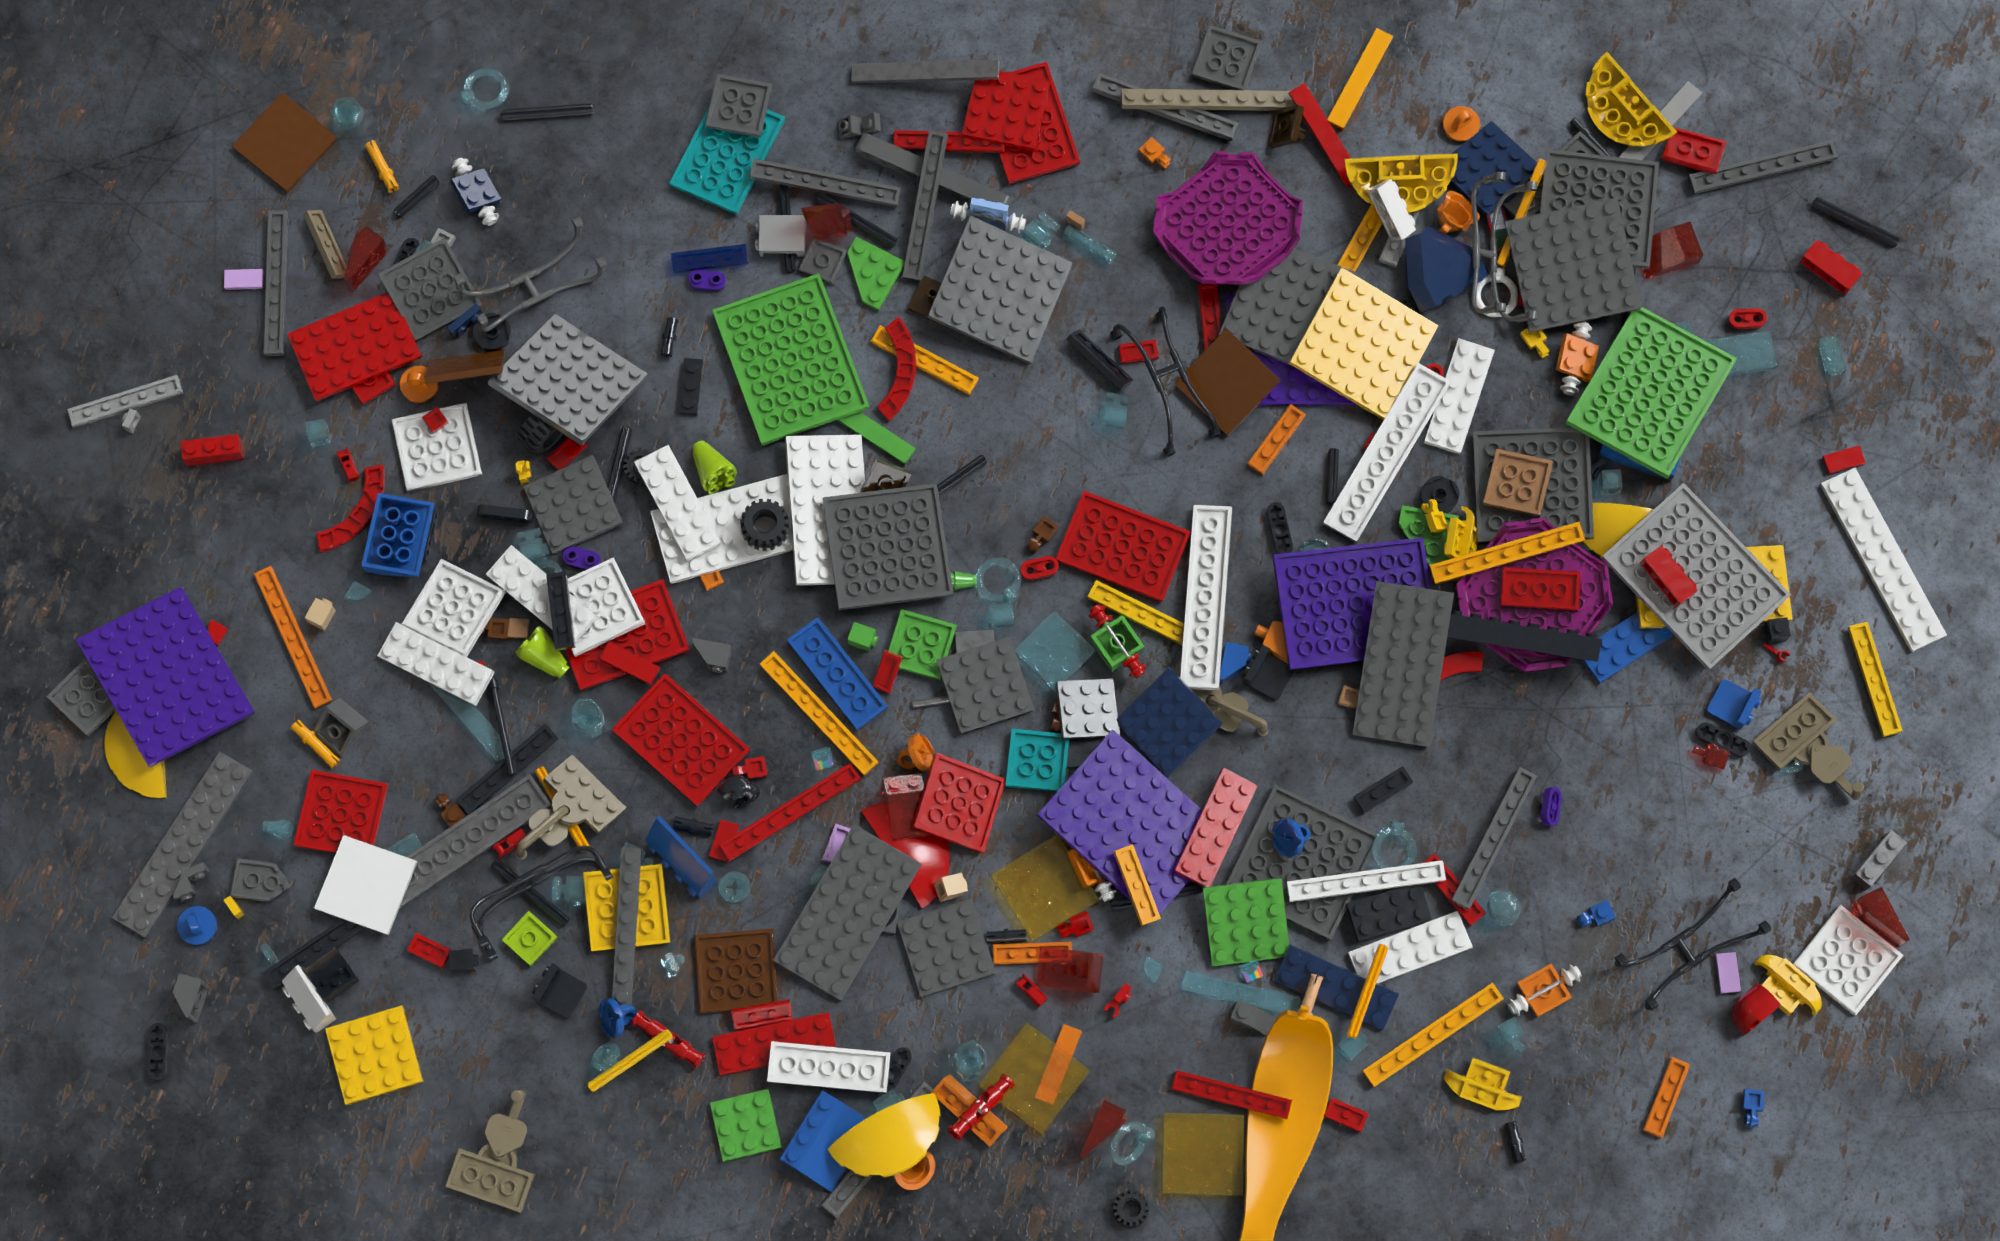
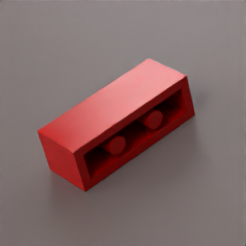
M1818 240L1813 243L1800 261L1801 264L1845 296L1862 275V272L1856 265L1850 264L1841 254L1833 252L1826 243Z
M238 434L181 441L182 460L186 466L244 459L243 442Z
M1662 545L1644 557L1640 562V565L1675 608L1694 596L1698 591L1696 583L1686 576L1683 567L1673 560L1671 552Z

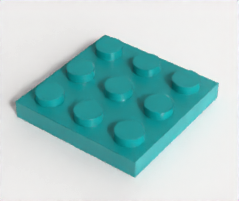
M1012 728L1006 787L1057 792L1065 783L1069 739L1062 740L1061 733Z

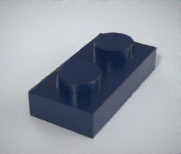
M477 304L473 305L447 327L454 339L457 336H462L470 325L478 322L476 316L483 313L481 308Z

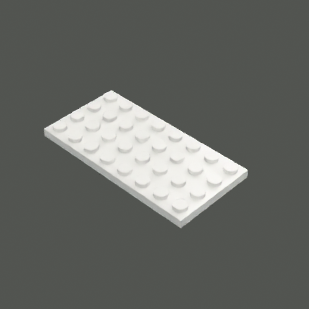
M786 436L785 446L796 586L834 585L822 498L860 493L865 482L862 436Z
M788 474L697 498L720 539L721 545L689 561H686L660 510L650 511L671 584L793 551ZM759 499H763V502L771 499L772 503L778 502L779 506H783L785 512H787L789 520L787 539L785 542L782 541L781 546L778 547L776 545L774 550L767 548V551H763L762 548L756 550L753 545L749 546L747 540L745 541L740 525L742 512H745L746 506H751L753 501L758 503ZM761 517L755 521L753 527L760 533H769L776 527V522L770 517Z

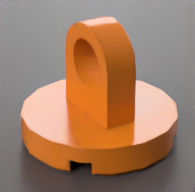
M1456 106L1450 109L1445 114L1443 120V131L1454 142L1465 143L1480 128V119L1477 113L1465 106Z
M413 366L407 369L401 377L400 389L404 397L410 402L417 404L425 403L437 393L438 382L425 383L424 376L427 370L425 366Z
M917 733L909 738L908 747L901 750L897 761L905 769L917 767L922 772H927L933 759L934 749L924 735L920 736ZM907 755L911 757L912 761H906L903 758V756Z

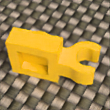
M1527 328L1520 333L1529 349L1536 348L1541 359L1549 356V350L1543 343L1547 340V337L1542 330L1529 333Z
M517 461L515 469L519 474L521 485L529 484V478L532 477L529 461Z
M1435 499L1428 500L1430 507L1428 504H1421L1422 510L1428 513L1425 516L1431 533L1447 531L1448 525L1443 512L1438 510L1437 501Z

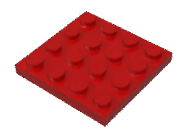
M999 71V79L974 80L962 137H969L970 139L980 141L987 140L995 144L1004 143L1005 146L1035 151L1051 81Z
M934 753L912 828L976 852L984 853L1006 779L942 754Z
M311 769L293 845L336 854L343 835L375 846L389 785L387 783Z

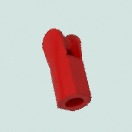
M345 447V450L340 452L337 450L336 453L346 480L351 483L359 480L360 476L348 447ZM349 456L350 460H347L345 462L342 461L343 458Z
M519 828L495 844L492 849L497 851L499 854L498 858H502L517 847L518 843L527 835L522 828ZM508 843L510 847L504 849L502 845Z
M1024 973L1019 981L1014 982L1038 1008L1048 1000L1047 996ZM1027 983L1031 985L1028 990L1024 988Z

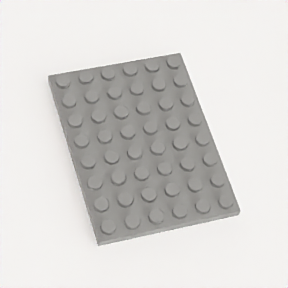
M1684 483L1601 557L1708 671L1791 596L1783 585ZM1661 545L1671 552L1673 560L1683 567L1686 576L1696 583L1698 589L1694 596L1677 608L1673 606L1640 565L1644 557Z

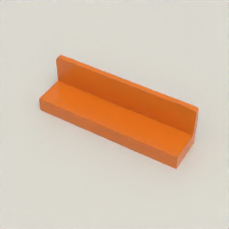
M950 1074L944 1077L931 1092L958 1118L977 1100L973 1094ZM989 1111L971 1130L990 1147L1008 1129V1126Z

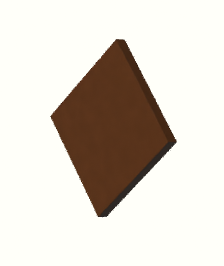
M281 93L232 145V148L288 193L338 140V137L284 93Z
M1227 328L1186 370L1194 391L1215 417L1219 428L1228 436L1281 382ZM1180 377L1174 384L1202 410Z
M505 350L429 360L424 376L425 383L502 373L506 358Z
M773 929L694 935L700 1014L731 1012V1009L778 1001L776 962L773 961L775 958Z

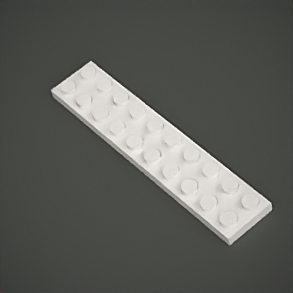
M1420 363L1416 365L1324 520L1323 524L1355 543L1358 541L1451 381Z
M1856 468L1821 483L1820 486L1911 653L1946 637L1947 634Z
M1194 505L1180 674V678L1190 689L1219 690L1232 521L1231 506Z

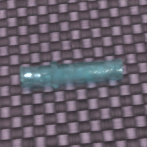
M1068 224L1065 228L1064 235L1091 250L1095 256L1099 255L1109 263H1112L1115 259L1117 252L1103 245L1102 241L1098 242L1071 224Z

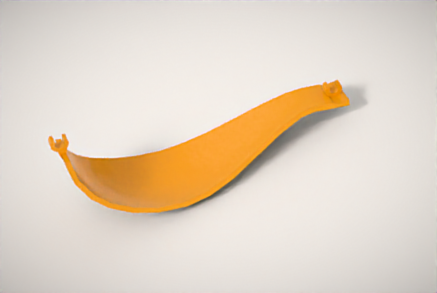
M1301 1005L1300 1012L1291 1010L1281 1012L1273 1021L1259 1055L1251 1089L1291 1099L1292 1104L1288 1120L1248 1109L1245 1143V1204L1239 1241H1273L1278 1220L1312 1151L1325 1115L1333 1070L1332 1034L1328 1023L1323 1018L1308 1014V1006Z

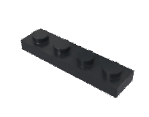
M1080 329L1068 336L1066 340L1071 343V346L1083 354L1087 361L1097 367L1101 374L1111 380L1115 387L1122 390L1132 383L1133 379Z
M564 571L546 574L555 650L576 648L567 573Z

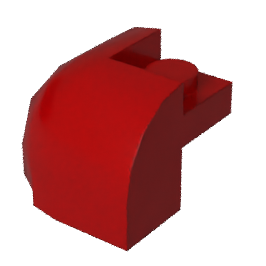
M1756 983L1733 1004L1731 1011L1732 1020L1745 1036L1780 1007L1781 1004L1763 985Z

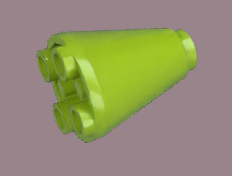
M698 441L693 445L692 453L703 489L709 495L735 484L734 478L736 477L737 470L731 462L705 441Z
M540 626L515 652L519 659L553 677L557 676L559 679L570 668L561 652L555 650L554 642L547 631Z

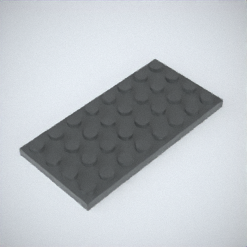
M1376 581L1352 735L1430 747L1454 593Z
M853 824L773 961L837 999L842 1000L922 863Z

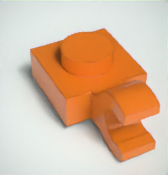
M1151 137L1139 148V153L1151 164L1157 161L1164 169L1170 165L1169 161L1171 159L1163 154L1165 148L1154 138Z

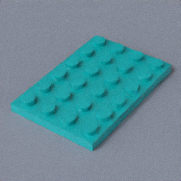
M709 105L669 184L671 187L738 215L756 180L750 178L753 159L766 160L786 121V117L767 109L761 138L706 128Z

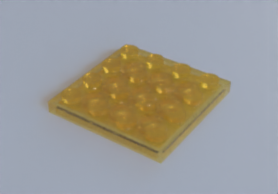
M1055 835L991 875L1032 942L1068 921L1070 917L1083 912L1099 902L1091 886L1082 887L1067 853L1069 851L1058 835Z
M1026 1023L980 1083L979 1087L985 1091L990 1085H994L1002 1074L1007 1075L1015 1086L1003 1095L1000 1103L1043 1135L1089 1074L1090 1070L1030 1024Z
M1164 1113L1162 1194L1243 1196L1244 1115Z

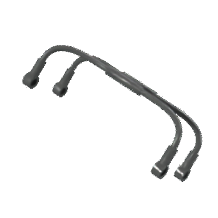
M1495 172L1494 175L1485 176L1476 182L1472 190L1471 204L1474 234L1472 235V267L1474 268L1471 297L1472 307L1477 313H1500L1508 321L1538 320L1537 311H1527L1525 314L1511 317L1505 313L1506 303H1500L1496 286V225L1500 208L1505 199L1515 192L1537 191V182L1528 181L1526 184L1515 186V188L1508 190L1500 198L1492 219L1489 251L1480 248L1476 194L1479 186L1483 183L1506 181L1505 172ZM1480 256L1490 258L1491 283L1495 301L1494 305L1486 306L1483 309L1478 308L1476 303Z
M579 216L572 219L575 235L570 244L557 257L540 268H534L508 281L504 285L482 291L464 290L463 284L465 280L461 273L453 276L456 289L466 296L487 295L509 287L512 288L523 282L531 294V298L521 302L520 305L505 313L488 327V320L484 313L476 316L479 329L482 332L492 330L520 309L530 307L558 291L594 281L602 276L605 272V267H607L603 256L595 259L598 273L585 279L570 282L553 289L550 288L541 293L537 292L530 280L553 266L573 248L583 227V222Z

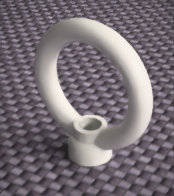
M1497 268L1496 283H1504L1511 293V299L1506 306L1505 312L1509 314L1517 305L1518 290L1515 283L1505 276V269ZM1491 273L1477 284L1476 303L1477 307L1481 309L1486 307L1481 300V290L1485 284L1491 282ZM1497 312L1485 314L1489 317H1502Z

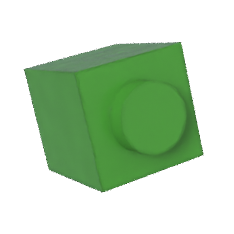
M854 622L847 640L849 645L870 652L871 648L876 646L878 636H876V629Z

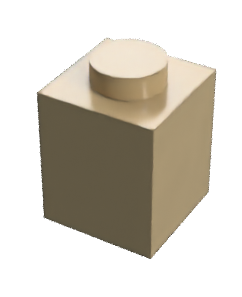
M315 598L305 616L306 621L325 631L336 612L332 606L333 603L325 598H322V600Z
M962 873L942 877L934 883L940 902L961 897L968 891L967 882L963 878Z

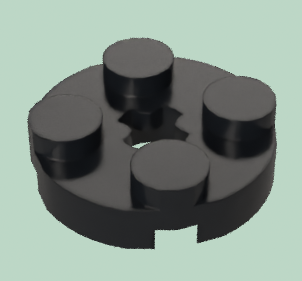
M496 313L485 314L488 320L487 327L501 316ZM506 319L493 328L494 331H497L495 336L487 335L490 331L482 332L479 329L478 322L474 325L473 336L475 342L482 350L498 351L510 343L512 332L510 324Z
M1434 476L1426 481L1422 487L1420 497L1422 504H1428L1429 507L1430 503L1428 500L1435 499L1439 512L1449 513L1456 507L1460 494L1458 486L1453 480L1444 478V476ZM1437 491H1440V493L1445 494L1443 496V499L1440 500L1439 498L1435 497L1437 495Z

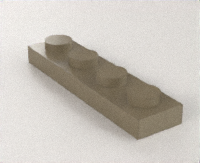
M307 210L303 216L331 278H347L350 272L322 210Z

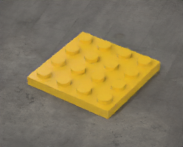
M662 864L641 866L636 946L670 943ZM611 869L610 872L613 878L606 881L601 871L583 872L591 951L615 949L620 869Z
M402 1005L325 1028L345 1105L423 1082Z

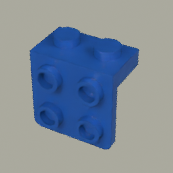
M1723 679L1707 708V712L1741 730L1745 724L1749 725L1754 716L1751 712L1753 708H1758L1762 700L1759 697L1762 691L1754 688L1750 692L1727 679Z

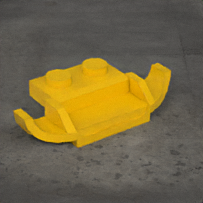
M1461 506V510L1466 513V521L1450 518V524L1447 526L1448 535L1447 541L1444 544V554L1450 559L1470 554L1477 550L1476 518L1472 511L1464 506ZM1462 577L1452 579L1451 581H1459Z
M1774 955L1758 957L1754 964L1768 970L1766 975L1769 976L1762 985L1780 1002L1781 1006L1778 1008L1789 1016L1799 1003L1801 1005L1806 1003L1812 1009L1814 1016L1819 1012L1822 1006L1821 997L1815 987L1816 984L1786 958L1782 959Z
M1473 1057L1466 1076L1459 1075L1448 1069L1444 1075L1446 1083L1459 1097L1494 1110L1516 1108L1522 1099V1096L1514 1095L1504 1090L1510 1071Z

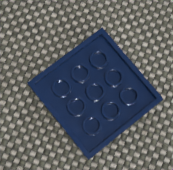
M1490 121L1473 137L1451 153L1458 154L1454 177L1450 183L1471 202L1472 190L1476 182L1485 176L1494 175L1495 172H1505L1506 181L1483 183L1477 190L1476 207L1486 217H1489L1495 211L1496 205L1503 194L1515 188V186L1523 185L1530 181L1537 162L1494 122ZM1516 192L1509 195L1505 199L1503 204L1506 203L1510 198H1512L1516 194Z
M1171 667L1154 681L1116 719L1119 727L1167 778L1223 725L1221 720Z

